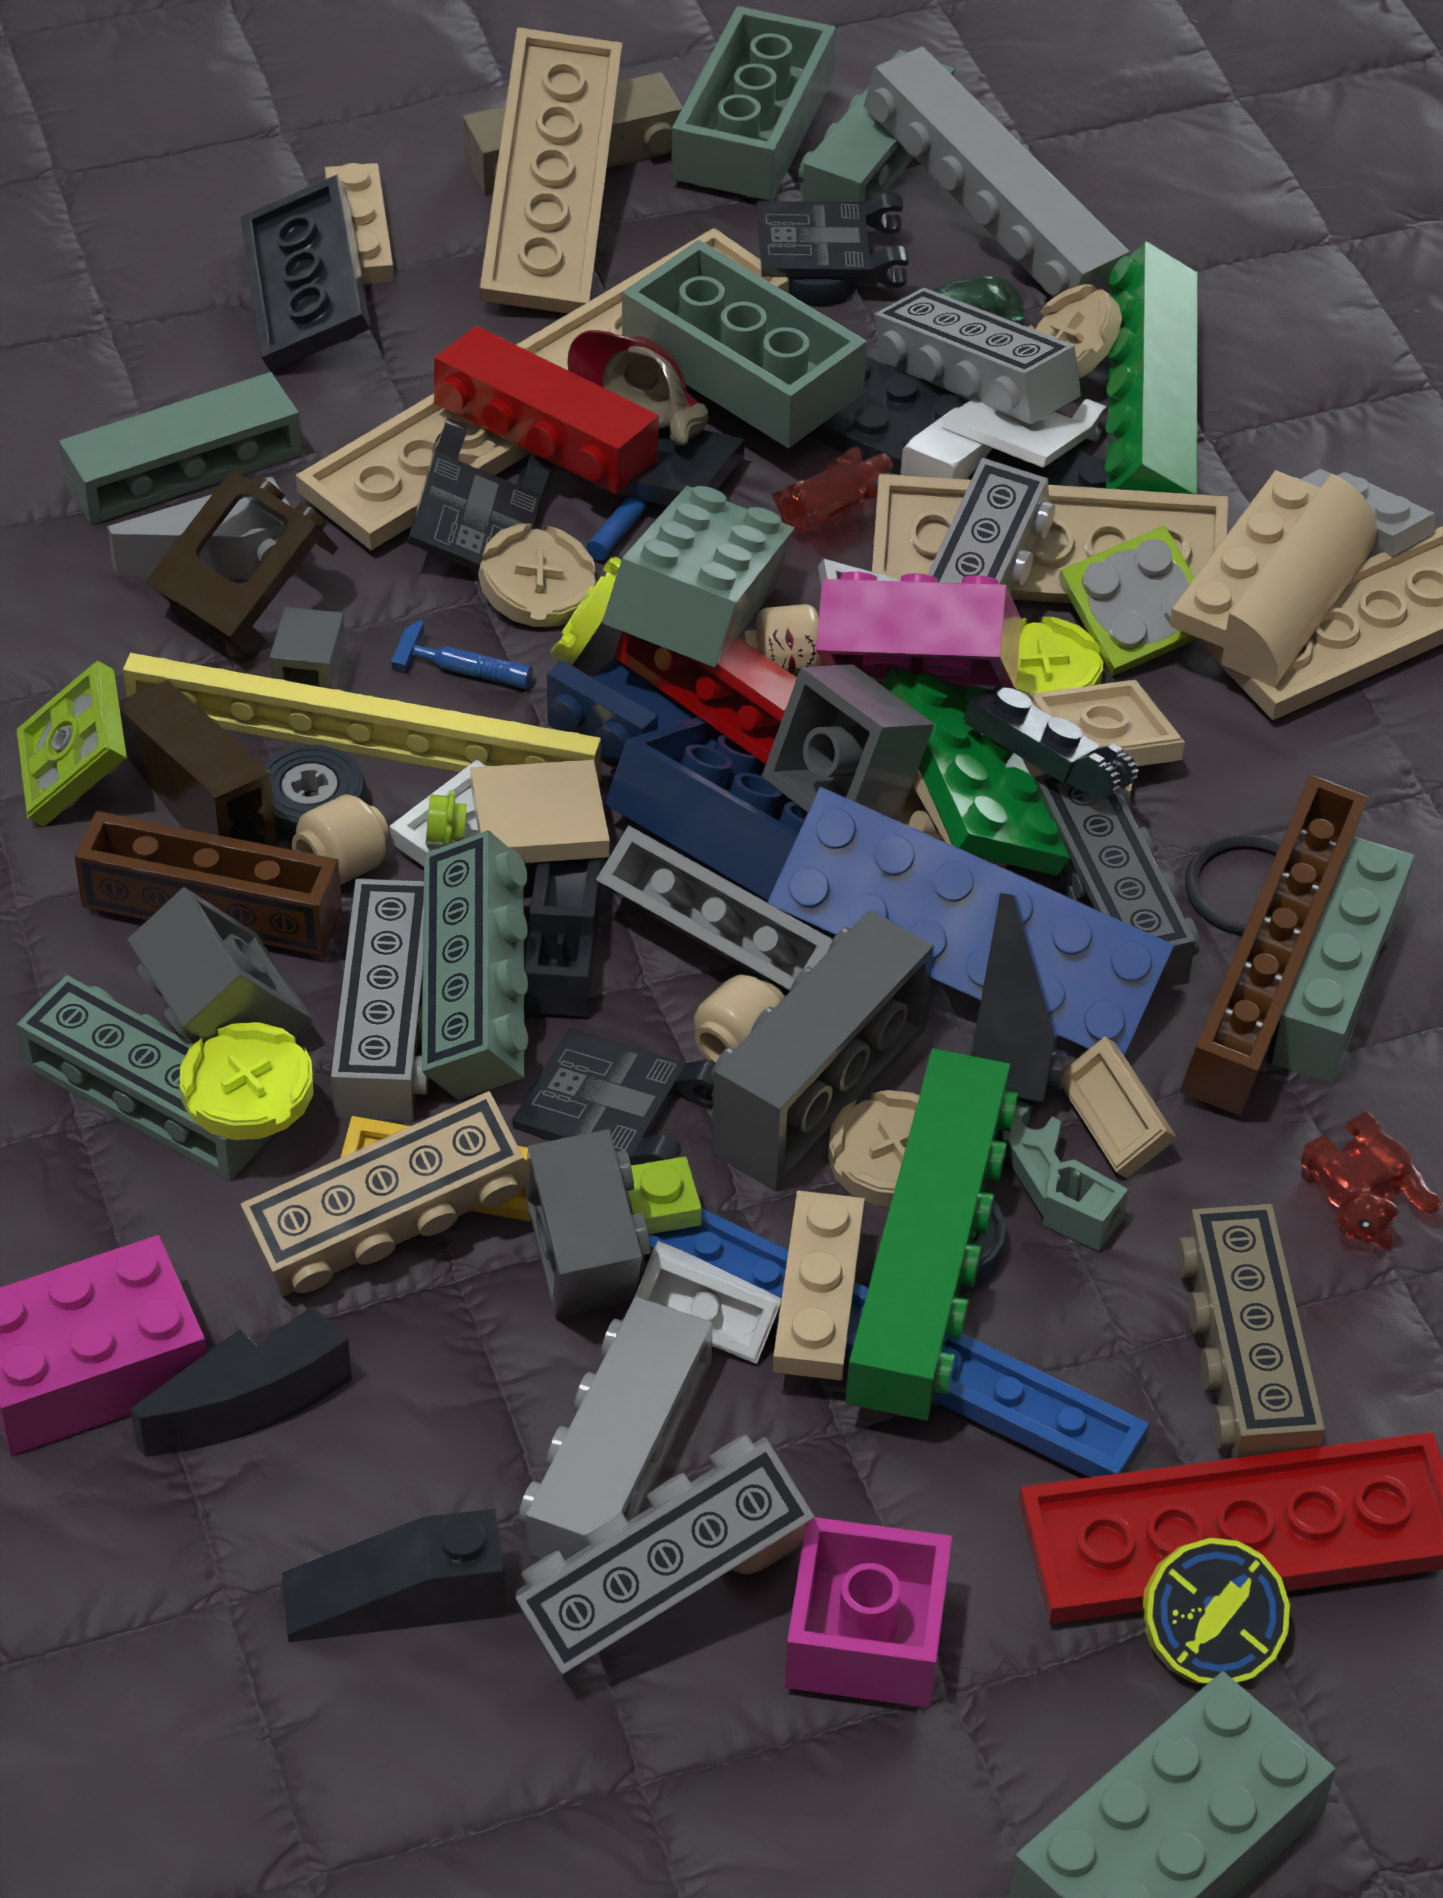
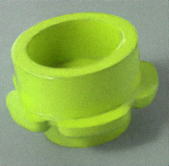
M449 790V796L430 794L425 844L446 846L451 844V840L460 841L464 839L467 804L455 803L456 793L454 790Z

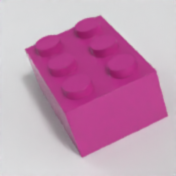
M850 571L842 573L840 579H822L816 651L826 666L854 665L870 677L885 679L892 668L915 674L928 673L941 681L964 687L978 686L983 689H994L1002 686L1016 690L1022 619L1007 586L999 585V581L992 577L972 575L963 577L962 583H938V579L934 576L911 573L902 575L901 581H877V577L873 574Z
M159 1235L0 1287V1429L11 1456L131 1415L130 1409L207 1353L205 1338Z

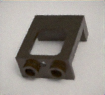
M231 469L146 582L171 607L251 660H254L267 643L253 627L255 622L315 544L332 555L335 554L338 547L323 531L328 522L311 507L299 502L295 508H292L283 502V499L286 497L284 493L264 477L257 475L253 481H250ZM246 497L249 502L287 525V529L246 582L237 584L200 561L199 556L202 548L238 501Z

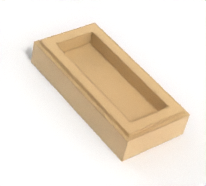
M1106 1036L1065 1069L1062 1088L1115 1171L1126 1179L1177 1138L1117 1044Z

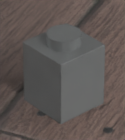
M284 607L270 654L272 678L328 689H338L347 657L344 613Z

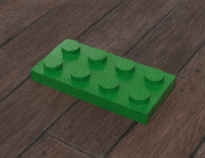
M892 668L881 685L935 724L918 769L953 846L980 858L1057 876L1070 859V856L1058 834L1057 825L1050 817L1037 790V784L1030 776L1023 759L965 724L966 720L963 719L970 701L985 694L987 691L978 686L964 687L941 681L928 673L915 674Z

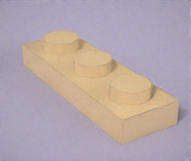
M349 163L343 166L325 167V178L327 179L337 174L347 190L363 284L394 282L393 262L378 163Z
M797 1190L773 1356L774 1373L842 1380L865 1198Z

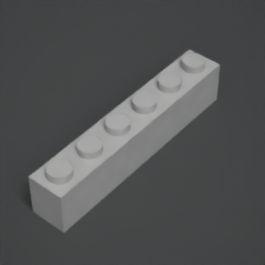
M923 46L875 66L863 106L1007 250L1009 255L1016 259L1047 293L1054 298L1067 289L1083 284L1094 285L1098 290L1103 289L1107 293L1111 292L1110 274L1116 263L1122 257L1128 256L1130 251Z

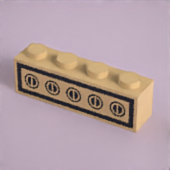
M490 1091L249 1199L241 1203V1207L280 1295L284 1297L294 1291L297 1293L314 1291L328 1283L334 1273L355 1263L366 1265L380 1261L395 1249V1245L419 1234L432 1236L441 1233L451 1227L456 1222L458 1216L482 1205L486 1208H491L506 1203L519 1192V1188L525 1186L526 1168L524 1158Z

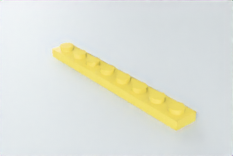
M130 653L123 668L126 697L168 680L225 730L307 745H323L345 752L461 772L475 760H478L485 766L594 760L598 784L600 785L601 738L135 653Z

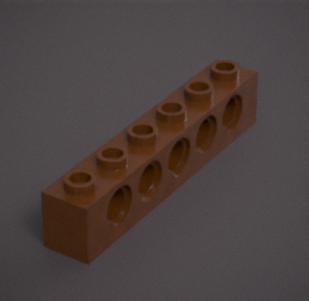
M1310 774L1197 1042L1180 1089L1181 1093L1241 1116L1369 796Z

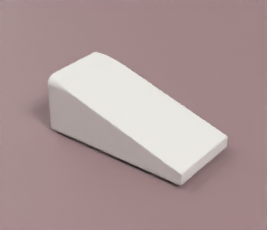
M955 407L913 437L903 448L901 475L966 480L977 468L981 459L985 458L993 447L942 428L944 417L958 409Z
M660 1241L657 1242L635 1295L636 1297L712 1321V1346L756 1364L782 1298L687 1252Z

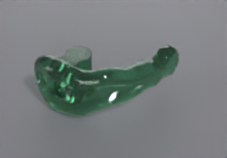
M986 274L956 279L932 290L1022 326L1025 325L1024 306L1019 292L1011 282L999 275Z

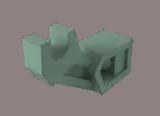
M1019 1100L1011 1132L1001 1130V1142L1007 1143L1005 1157L1042 1214L1043 1226L1100 1251L1125 1219L1128 1189L1075 1159L1060 1162L1056 1156V1151L1060 1139L1062 1121L1051 1117L1044 1128L1038 1130L1027 1128L1030 1123L1031 1106Z

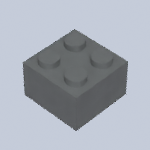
M854 665L801 667L762 777L807 812H809L819 788L823 787L899 821L935 724Z
M185 887L127 939L141 961L136 967L138 974L153 991L164 997L169 1005L164 1010L165 1017L175 1030L186 1039L191 1040L193 1037L198 1036L206 1042L210 1038L218 1036L217 1029L234 1023L254 1022L282 1028L292 1036H295L312 1020V1017L257 933Z
M610 1129L528 1145L524 1194L555 1319L632 1302L636 1295L638 1278L643 1277L646 1269L644 1255L650 1254L647 1226L642 1213L631 1215L628 1191L634 1190L632 1168L627 1151H615Z

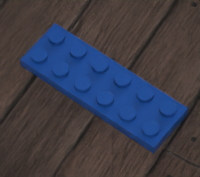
M820 787L767 902L777 909L833 935H836L844 927L851 929L870 909L934 945L931 979L981 1001L1000 893L1015 895L1019 901L1058 1036L1088 1050L1106 1036L1117 1044L1123 1055L1127 1051L1174 947V944L823 787Z

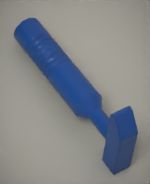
M627 497L587 543L586 548L591 557L596 560H604L647 510V501Z
M418 620L405 628L391 660L392 670L406 674L413 657L435 661L443 670L526 690L531 683L533 674L531 666L448 646L438 650L418 646L425 631L423 620Z

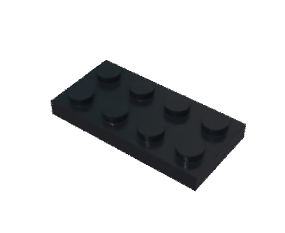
M337 174L240 217L260 355L270 372L291 363H298L312 354L340 342L349 341L358 334L371 329L347 190Z

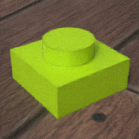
M686 1156L631 1166L634 1190L628 1191L631 1215L642 1213L648 1235L701 1225L702 1208Z

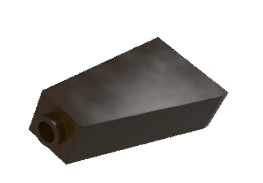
M168 680L143 691L136 692L119 701L126 756L182 828L278 847L271 773L264 764Z

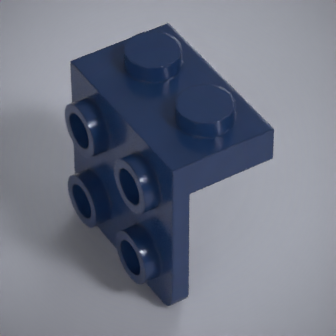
M615 657L592 677L563 660L547 673L548 725L556 730L601 738V756L616 765L619 763L626 739L699 717Z

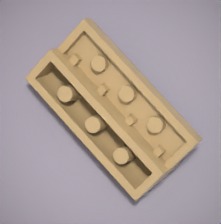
M1275 470L1172 608L1170 626L1222 647V666L1276 687L1375 547L1377 523L1369 503L1355 487L1332 473L1320 488Z

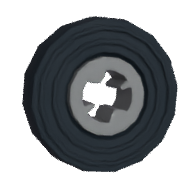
M299 745L279 752L264 764L271 773L276 833L282 839L292 841L294 835H296L299 819L304 813L342 795L356 796L365 802L364 776L355 760L341 750L323 745ZM316 791L317 795L305 797L304 792Z

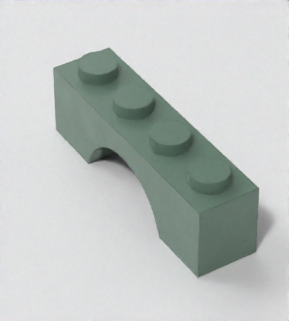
M1353 838L1282 1011L1272 1065L1334 1084L1351 1041L1375 962L1381 948H1387L1403 908L1414 854L1361 838Z

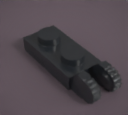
M998 686L971 700L964 715L965 724L1059 781L1067 782L1085 794L1090 793L1091 797L1094 796L1097 800L1116 793V789L1120 787L1123 789L1134 782L1133 779L1138 777L1136 775L1139 771L1136 766L1138 763L1134 761V757L1129 755V752L1124 753L1123 748L1114 743L1100 746L1085 737L1082 730L1076 724L1065 719L1050 716L1032 705L1031 699L1018 690Z

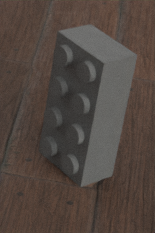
M870 909L851 929L848 927L842 928L832 940L828 953L813 968L807 966L797 975L790 992L775 1008L769 1006L760 1013L752 1027L751 1033L736 1049L732 1047L726 1049L717 1059L711 1073V1081L714 1083L713 1109L710 1114V1123L713 1124L712 1154L777 1192L830 1134L831 1125L843 1107L856 1100L857 1105L926 1030L934 945Z

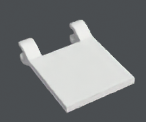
M974 398L945 416L942 428L1044 468L1083 440L1089 439L1096 442L1101 435V429L1097 428L1099 420L1103 414H1106L1108 407L1086 399L1072 418L1052 412L1033 424H1029L992 409Z

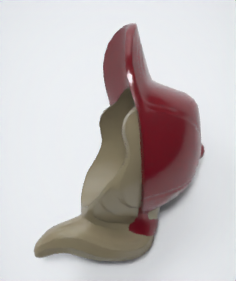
M602 330L584 331L573 339L568 351V371L658 414L659 429L670 427V439L674 440L677 445H686L687 441L703 431L709 420L708 410L704 404H699L696 399L688 394L680 365L675 357L660 344L643 336L626 337Z

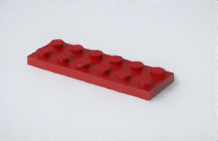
M1433 1432L1020 1487L1018 1503L1049 1624L1145 1611L1143 1609L1144 1590L1156 1566L1178 1547L1208 1538L1239 1541L1264 1555L1281 1576L1285 1591L1443 1570V1460Z

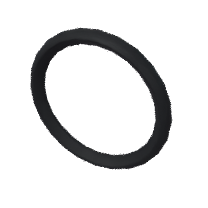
M1255 835L1227 836L1210 842L1198 850L1190 860L1185 873V890L1190 903L1212 925L1226 932L1242 936L1247 924L1232 921L1218 914L1202 898L1198 888L1200 869L1210 857L1229 848L1253 847L1277 854L1281 843Z

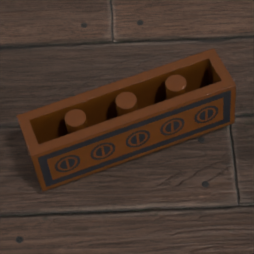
M100 811L95 812L74 855L82 907L148 920L185 887L257 933L263 944L320 956L324 955L342 912L339 862L335 858Z

